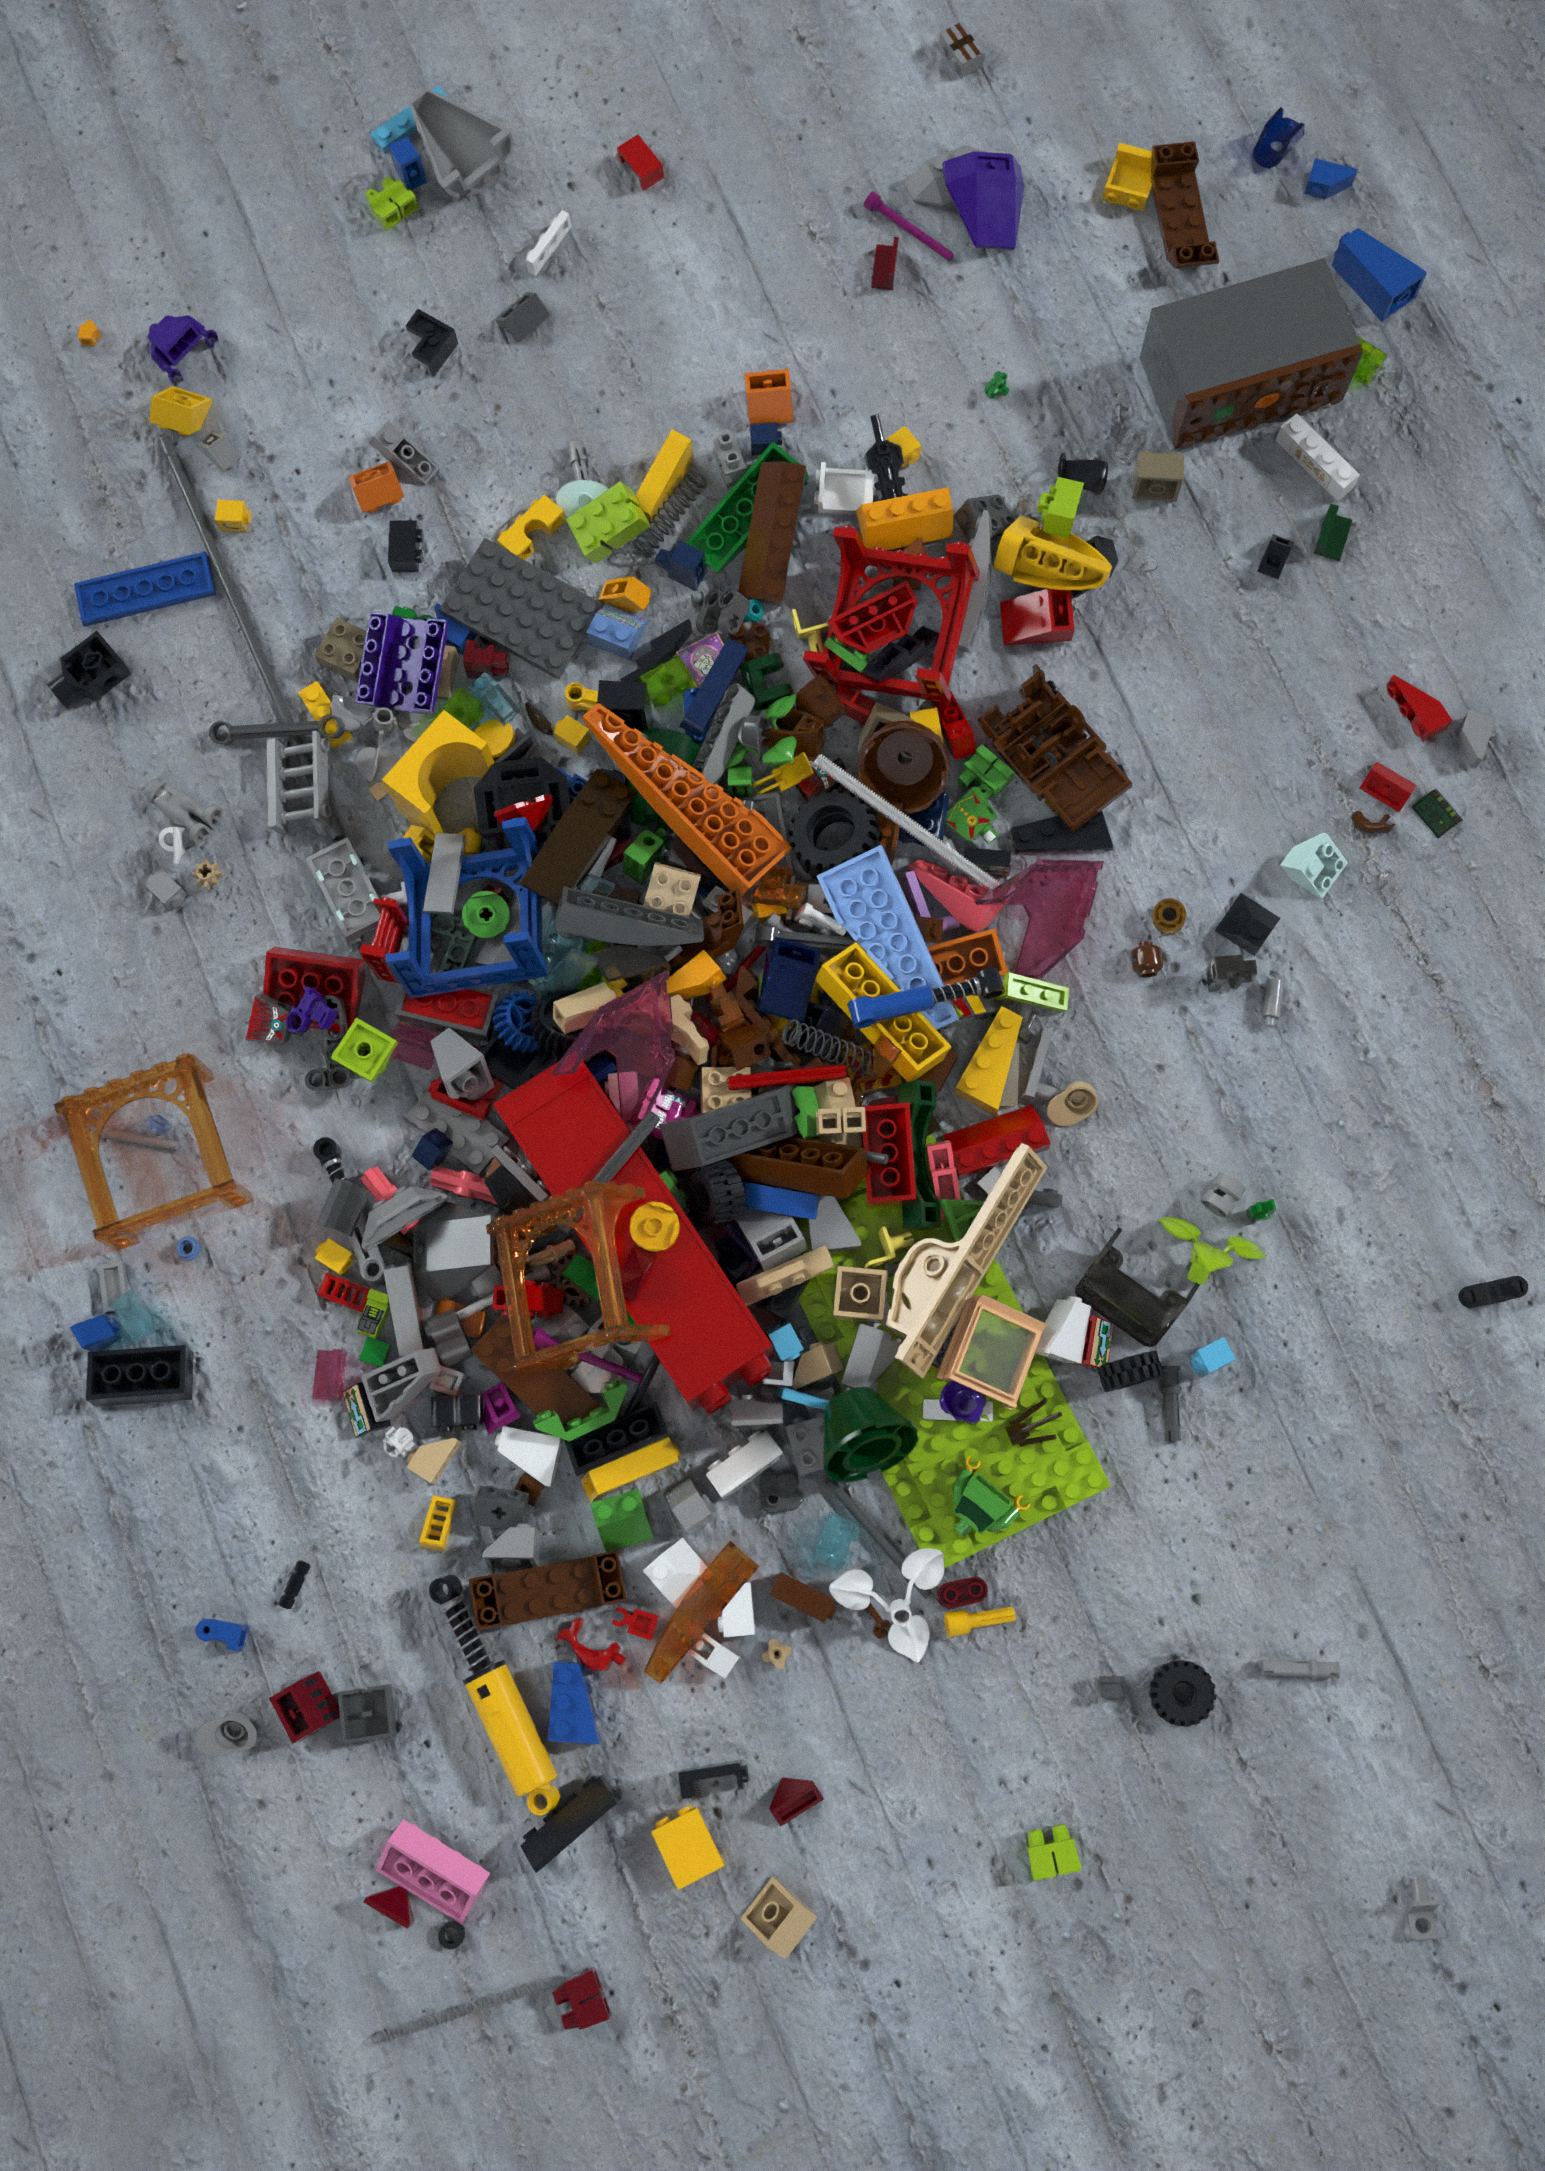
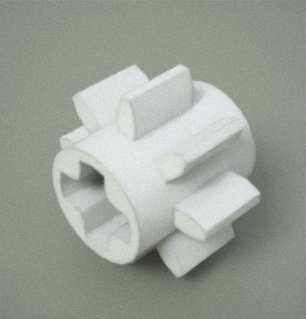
M392 1427L385 1433L386 1437L383 1439L386 1453L396 1458L400 1454L405 1458L415 1445L412 1433L403 1427H400L398 1430Z

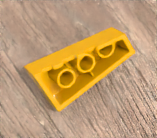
M1001 1006L959 1080L954 1094L995 1116L997 1115L1023 1017Z

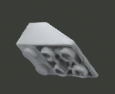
M745 1207L742 1216L735 1219L763 1271L774 1268L808 1250L805 1238L790 1215Z

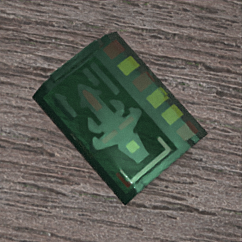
M1437 789L1429 792L1412 806V809L1438 839L1463 821Z

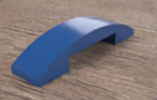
M742 1181L745 1207L816 1220L820 1195Z

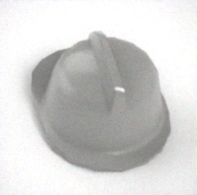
M231 1712L222 1718L204 1723L195 1735V1743L198 1749L212 1757L249 1750L257 1740V1731L252 1719L240 1712Z

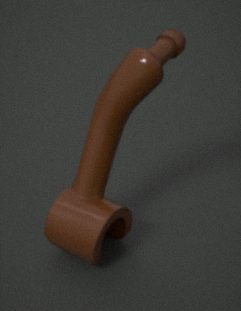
M870 1603L865 1610L877 1622L873 1627L874 1635L882 1639L888 1636V1631L885 1629L890 1627V1622L886 1619L883 1620Z

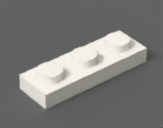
M562 210L557 217L555 216L552 219L548 230L541 234L537 245L528 252L526 256L528 272L534 276L538 274L572 227L570 215Z

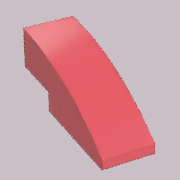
M946 1140L926 1144L930 1177L938 1201L941 1199L961 1200L951 1142ZM940 1204V1218L942 1220L946 1219Z

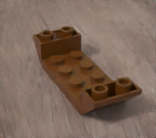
M1195 141L1152 146L1151 184L1166 260L1175 268L1219 264L1220 262L1216 241L1209 242L1195 173L1199 163Z
M737 888L718 896V912L701 919L703 920L704 928L703 942L680 944L683 951L646 978L640 973L637 945L613 943L615 969L625 981L652 984L673 975L703 950L713 958L734 949L744 927L739 889Z
M741 966L739 968L735 996L736 1011L750 1024H757L763 1032L773 1029L772 1024L766 1017L761 1018L757 1013L758 1007L753 1002V1000L759 997L758 977L751 969L747 971L744 966ZM779 1035V1042L769 1045L771 1056L776 1062H792L793 1066L787 1070L830 1066L825 1060L821 1062L816 1057L802 1068V1061L795 1053L792 1055L786 1048L788 1045L783 1042L781 1035ZM825 1081L798 1083L796 1085L815 1087Z
M618 1550L518 1571L468 1579L477 1631L627 1601Z

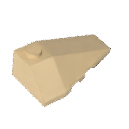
M849 1077L825 1081L813 1087L820 1109L840 1108L841 1110V1108L855 1107ZM860 1133L822 1135L820 1138H817L820 1141L862 1148Z

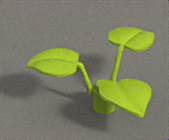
M1163 1217L1157 1221L1173 1236L1192 1241L1193 1248L1190 1259L1192 1265L1187 1278L1199 1285L1206 1283L1211 1272L1232 1265L1233 1259L1227 1254L1229 1251H1234L1238 1256L1247 1259H1263L1267 1256L1256 1244L1241 1236L1228 1237L1227 1243L1229 1245L1224 1250H1221L1206 1243L1198 1242L1196 1237L1201 1236L1200 1230L1185 1219Z

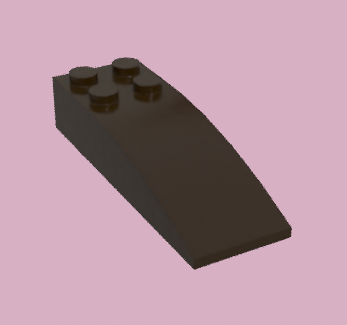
M596 769L555 826L520 882V885L558 906L563 886L572 889L577 887L633 809L637 791L603 771Z

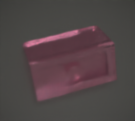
M399 1021L390 1032V1037L398 1042L390 1057L430 1070L434 1060V1051L430 1041L437 1037L438 1034Z
M333 1349V1351L318 1350L312 1394L313 1399L342 1401L347 1361L346 1351L341 1349Z

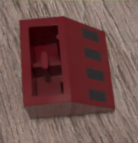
M320 1671L288 1686L269 1698L292 1744L301 1742L340 1718L339 1705Z

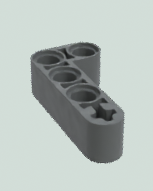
M325 996L323 1002L326 1005H330L331 1000L333 1003H337V1008L334 1009L339 1011L337 1014L339 1020L335 1019L333 1024L336 1023L340 1026V1034L334 1037L331 1035L330 1029H322L327 1068L314 1069L306 1074L305 1085L312 1091L345 1088L353 1082V1072L331 1059L334 1049L338 1047L348 1031L345 1004L337 996ZM341 1070L346 1074V1081L343 1084L336 1081V1074ZM317 1073L323 1079L319 1087H316L312 1082L313 1076Z

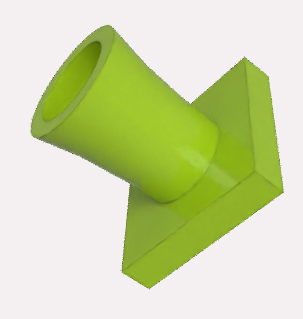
M356 1017L332 1054L331 1059L373 1083L376 1077L387 1069L389 1057L398 1045V1042Z

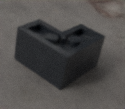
M417 309L406 324L409 332L422 338L412 351V356L426 364L430 374L435 376L458 345L457 336L454 328Z

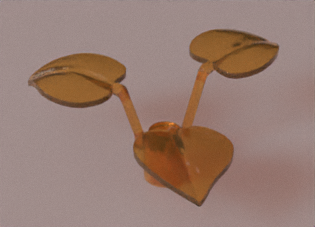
M850 1019L847 1024V1030L841 1039L846 1040L847 1043L854 1044L852 1040L855 1038L856 1028H854L853 1021ZM880 1036L874 1045L873 1051L869 1050L874 1055L873 1069L875 1075L871 1078L857 1079L855 1082L850 1080L855 1107H862L863 1092L860 1087L861 1083L884 1078L885 1075H899V1072L892 1065L902 1050L896 1047L887 1036ZM846 1046L842 1049L844 1052L847 1050Z

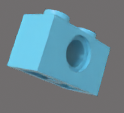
M780 1319L763 1329L781 1361L785 1359L787 1362L794 1360L800 1356L799 1352L804 1350L787 1319L786 1321Z
M1224 1337L1190 1355L1192 1359L1190 1365L1195 1374H1200L1201 1378L1236 1360Z

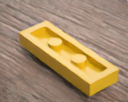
M318 681L298 692L315 721H319L325 715H332L331 701ZM334 719L328 720L325 725L326 733L333 735L337 731L338 725ZM344 731L340 738H327V740L335 749L352 739L353 736L350 732Z

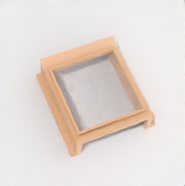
M983 1294L972 1296L957 1320L936 1377L943 1381L953 1380L1001 1402V1407L1011 1411L1012 1408L1017 1406L1016 1402L1040 1337L1048 1324Z

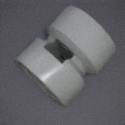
M1219 1172L1212 1182L1213 1189L1206 1191L1201 1199V1203L1214 1214L1228 1218L1235 1207L1233 1202L1240 1200L1246 1188L1232 1176Z

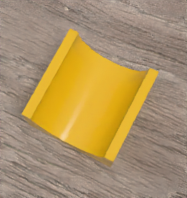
M443 710L386 774L382 782L398 812L415 826L424 827L436 836V833H444L434 813L435 803L441 791L451 782L460 778H483L495 762L487 742Z

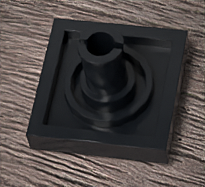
M760 1267L756 1275L764 1272L762 1267ZM810 1279L753 1304L786 1321Z

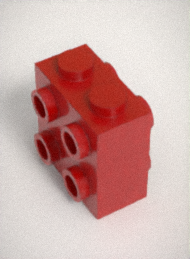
M521 1280V1285H519L518 1281H504V1285H494L492 1310L502 1311V1316H517V1313H519L520 1318L535 1319V1314H537V1318L550 1319L552 1314H562L564 1289L554 1288L553 1283H539V1286H537L536 1281Z

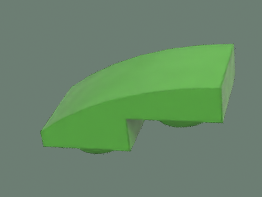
M797 1086L791 1093L795 1099V1105L800 1110V1113L794 1117L798 1130L803 1135V1138H820L822 1135L816 1134L815 1111L820 1108L813 1087Z

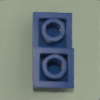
M603 1054L587 1066L597 1083L607 1079L608 1074H612L617 1069Z

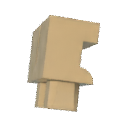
M865 1107L841 1108V1110L840 1108L817 1109L815 1111L817 1135L866 1132Z

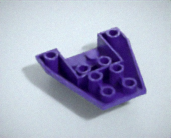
M973 151L944 161L942 167L945 185L975 248L1014 250L1016 248L1024 193L1021 166L1014 156L1005 153Z

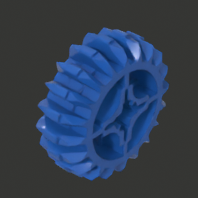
M517 990L512 994H506L497 1003V1007L493 1012L495 1016L492 1020L496 1024L494 1030L500 1032L498 1039L504 1038V1046L511 1044L512 1051L519 1048L521 1054L526 1051L533 1053L536 1050L542 1049L539 1046V1042L534 1040L530 1025L532 1010L538 999H536L535 993L529 996L527 990L521 993Z

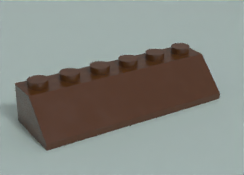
M761 462L738 592L748 600L752 598L758 599L762 603L782 607L806 474L805 465L789 462Z

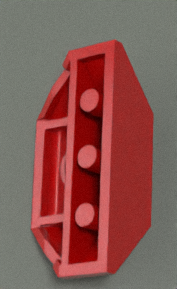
M905 581L829 619L828 623L838 642L867 655L907 634L918 600L908 581Z

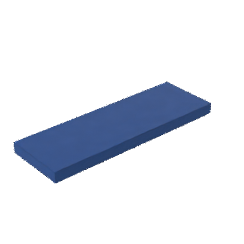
M206 551L74 583L81 622L84 627L216 595Z

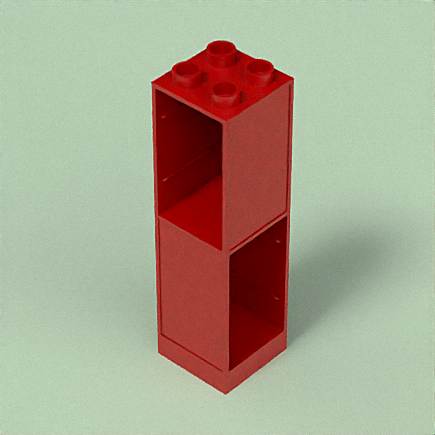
M577 1051L572 1052L493 1103L504 1123L564 1214L631 1134ZM639 1146L575 1223L573 1228L613 1287L633 1245L638 1246L632 1239L629 1229L630 1219L635 1210L649 1202H662L674 1210L680 1224L679 1236L675 1243L667 1250L657 1253L650 1252L657 1257L635 1301L618 1293L616 1294L692 1411L702 1406L706 1414L710 1415L732 1400L727 1388L742 1378L748 1387H752L773 1372L772 1364L769 1361L775 1357L773 1346Z

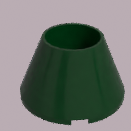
M856 1387L846 1390L831 1399L824 1408V1471L828 1478L837 1482L864 1480L868 1478V1473L878 1469L884 1472L901 1462L912 1452L919 1440L917 1436L918 1430L909 1419L869 1387Z

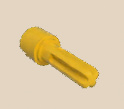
M1013 1607L970 1614L963 1609L945 1612L944 1625L947 1636L950 1638L968 1635L973 1628L1014 1622L1016 1614Z

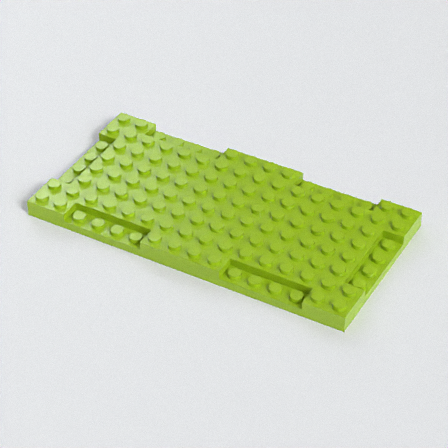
M933 1134L926 1137V1144L937 1142ZM925 1148L926 1169H927V1174H928L929 1182H930V1185H931V1187H932V1182H931V1177H930V1171H929V1166H928V1160H927V1154H926V1148ZM865 1178L847 1199L835 1198L859 1237L861 1250L830 1253L835 1267L810 1278L809 1283L798 1299L817 1341H823L824 1345L832 1342L835 1344L844 1370L834 1374L842 1392H844L845 1387L841 1386V1382L860 1323L868 1326V1322L833 1319L838 1266L865 1268L864 1266L868 1261L885 1257L878 1236V1231L881 1227H886L890 1237L911 1231L912 1236H910V1239L914 1238V1244L927 1238H935L945 1243H955L947 1219L941 1220L940 1228L924 1231L903 1230L902 1204L870 1208L867 1204ZM792 1216L805 1238L808 1250L788 1261L812 1251L808 1218ZM912 1246L895 1250L896 1258L891 1263L903 1260ZM993 1259L972 1296L983 1294L1023 1313L999 1264ZM881 1265L870 1269L885 1270V1267ZM895 1273L891 1277L887 1276L886 1292H890L887 1295V1302L891 1307L894 1295L893 1282ZM903 1295L904 1302L909 1309L907 1297ZM982 1310L959 1372L1006 1393L1029 1331ZM885 1324L877 1326L876 1329L891 1334L894 1341H897V1339L904 1341L889 1326ZM1035 1353L1016 1402V1408H1012L1010 1411L1001 1407V1402L986 1396L987 1401L993 1402V1421H990L988 1416L982 1414L980 1417L988 1421H979L976 1424H968L962 1420H932L923 1418V1401L925 1399L940 1400L941 1392L949 1382L937 1378L938 1371L929 1368L924 1378H921L896 1359L878 1379L876 1393L916 1426L919 1438L917 1445L906 1458L884 1472L881 1471L918 1549L932 1548L942 1551L944 1554V1568L1111 1487L1089 1441L1086 1440L1045 1357ZM1043 1399H1047V1403L1021 1423L1025 1422L1027 1426L1057 1412L1062 1413L1061 1417L1030 1430V1436L1026 1438L1056 1435V1439L1027 1444L1023 1447H1020L1019 1444L1012 1445L1005 1427L1010 1426V1421L1017 1419ZM972 1455L969 1461V1465L972 1467L977 1466L979 1460L981 1461L980 1467L976 1472L1012 1501L1018 1496L1024 1495L1019 1500V1505L1025 1507L1030 1502V1507L1025 1511H1019L1020 1515L1007 1528L994 1532L985 1530L982 1534L972 1528L966 1536L960 1535L954 1529L960 1517L953 1512L956 1506L952 1501L953 1485L961 1470L965 1468L968 1456Z

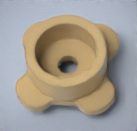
M771 1639L768 1643L767 1651L762 1654V1659L764 1662H771L777 1669H782L785 1666L784 1661L792 1652L791 1648L788 1645L783 1646L777 1639ZM778 1651L779 1656H775L774 1653Z

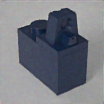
M681 540L677 547H673L671 551L661 549L655 558V563L668 572V578L695 591L707 573L705 553Z

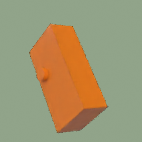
M995 928L927 947L944 986L946 984L953 985L956 981L962 983L965 979L970 981L975 977L976 973L987 968H998L1001 979L1004 978V974L1008 973Z

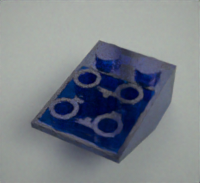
M776 936L766 950L758 1011L789 1020L796 1019L803 1023L818 971L821 949Z

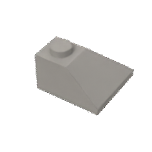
M517 1524L516 1527H509L483 1552V1559L489 1569H528L538 1567V1533L535 1527H532L530 1524Z

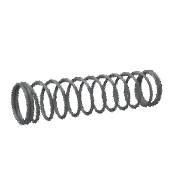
M694 470L686 472L684 480L678 482L679 487L673 489L674 494L668 495V501L663 502V508H658V514L652 516L653 521H649V524L654 523L665 535H670L669 531L663 525L655 522V516L660 517L668 527L675 528V526L668 518L660 515L659 511L661 509L665 510L673 520L680 521L678 515L665 508V503H670L678 513L685 515L683 508L670 501V497L675 496L683 506L690 508L688 501L676 495L675 490L680 489L685 497L691 501H696L693 494L681 488L680 483L685 482L688 488L698 495L701 494L699 488L705 489L707 486L704 477ZM692 477L698 479L700 482L703 483V485L696 482ZM689 484H690L691 486H693L695 489H697L698 492H696L694 489H692V488L689 486ZM650 527L646 529L657 540L664 542V538L658 532L650 529ZM643 531L642 535H638L637 539L632 542L633 547L642 556L652 558L654 556L652 549L643 541L638 540V538L644 537L656 549H659V545L651 538L645 536Z
M796 1019L789 1021L784 1028L782 1039L785 1044L791 1047L797 1044L799 1050L805 1047L806 1053L813 1051L814 1056L820 1054L822 1059L828 1057L830 1063L836 1060L837 1065H842L843 1063L845 1065L847 1056L854 1049V1058L848 1067L845 1065L846 1069L851 1067L853 1072L859 1070L861 1075L871 1078L880 1067L879 1054L870 1052L868 1049H862V1047L855 1046L853 1043H847L844 1039L839 1040L837 1036L823 1033L822 1030H816L813 1026L808 1027L805 1023L800 1024ZM796 1022L797 1026L791 1032L789 1042H787V1032L790 1026ZM801 1025H804L806 1029L801 1032ZM809 1029H813L814 1032L809 1035ZM807 1030L806 1041L802 1047H799L800 1038ZM817 1032L822 1033V1035H820V1036L817 1038ZM815 1033L814 1044L812 1048L808 1051V1041L811 1038V1036ZM825 1035H828L830 1038L825 1041ZM823 1036L822 1047L817 1054H815V1046L819 1039ZM832 1038H835L838 1041L833 1044ZM831 1039L830 1050L825 1057H823V1049L826 1043ZM839 1042L838 1053L833 1060H830L832 1049ZM848 1045H852L853 1048L849 1050ZM846 1046L845 1058L841 1063H838L839 1054ZM856 1048L861 1049V1051H859V1052L856 1054ZM864 1051H867L869 1054L864 1057ZM862 1052L861 1063L856 1070H854V1061L856 1057ZM875 1055L877 1057L876 1066L874 1070L869 1075H867L866 1073L868 1072L871 1066L872 1056Z

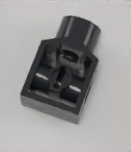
M95 631L60 658L62 673L46 685L64 707L69 710L84 697L97 701L132 673L99 632Z

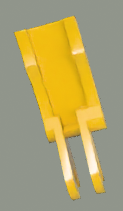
M802 752L794 757V762H787L772 770L771 775L758 780L752 785L755 788L758 785L762 786L775 779V784L756 794H768L777 788L782 793L813 775L814 772L805 752Z

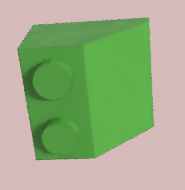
M638 1488L590 1503L606 1552L615 1551L654 1538L642 1494Z

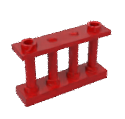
M382 897V900L374 898L373 904L380 913L374 940L370 945L362 944L359 953L379 980L400 984L386 963V954L400 951L403 935H409V921L398 903H396V900L389 897Z

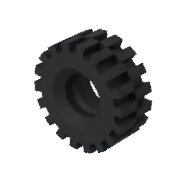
M1157 1351L1136 1354L1097 1367L1104 1392L1141 1384L1164 1375Z
M1171 1661L1161 1666V1669L1154 1673V1679L1150 1681L1149 1685L1151 1687V1692H1149V1698L1152 1700L1151 1705L1157 1711L1160 1718H1163L1170 1724L1184 1727L1197 1725L1203 1719L1206 1720L1209 1717L1208 1713L1210 1710L1213 1711L1215 1707L1213 1702L1217 1694H1214L1216 1687L1215 1683L1211 1681L1212 1677L1210 1674L1206 1673L1200 1665L1190 1661ZM1179 1683H1186L1192 1689L1193 1696L1188 1703L1181 1704L1174 1699L1173 1690Z

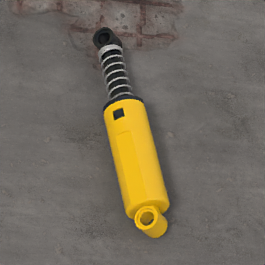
M454 1575L435 1579L429 1586L430 1597L433 1601L440 1604L439 1608L440 1611H443L442 1615H447L448 1620L446 1624H451L453 1628L451 1633L457 1637L455 1643H460L461 1646L459 1652H464L466 1656L463 1661H468L470 1665L468 1670L473 1671V1675L464 1679L463 1683L517 1797L529 1795L527 1799L529 1810L538 1816L545 1815L556 1808L560 1802L558 1789L549 1784V1782L558 1777V1773L505 1660L497 1663L490 1661L488 1656L491 1652H486L484 1648L486 1643H482L480 1640L482 1634L477 1633L475 1629L476 1624L473 1625L471 1620L474 1615L468 1614L467 1609L469 1606H465L463 1603L465 1597L461 1595V1581ZM443 1584L448 1587V1594H445L443 1591ZM541 1795L547 1799V1805L541 1801Z

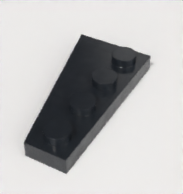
M502 1164L484 1181L519 1241L528 1240L532 1246L528 1253L529 1256L546 1250L548 1245L554 1246L561 1243L570 1234V1232L566 1233L557 1226L558 1220Z

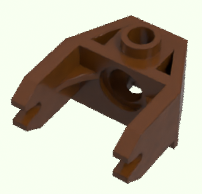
M791 709L782 719H777L776 725L786 730L769 728L761 734V736L769 738L762 741V744L768 749L775 746L781 739L794 736L797 740L794 757L802 752H805L807 757H815L824 746V720L806 711Z

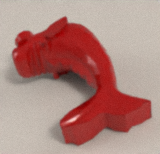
M581 1617L576 1618L572 1622L570 1629H562L555 1638L556 1640H567L580 1662L594 1672L608 1671L612 1662L622 1666L626 1660V1657L619 1653L621 1647L618 1643H612L606 1650L601 1649L600 1651H593L578 1643V1633L584 1622V1619Z

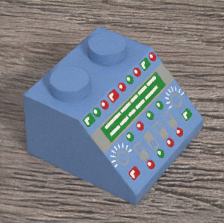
M606 604L595 614L586 632L589 644L631 660L649 620L613 605Z

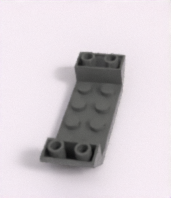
M796 1084L772 1086L771 1091L689 1118L678 1117L660 1123L659 1128L672 1171L702 1167L798 1133V1125L794 1117L800 1113V1110L795 1105V1099L791 1093L797 1087Z

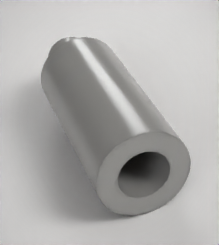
M1280 979L1266 980L1262 1017L1266 1019V1027H1275V1020L1280 1019L1284 981Z

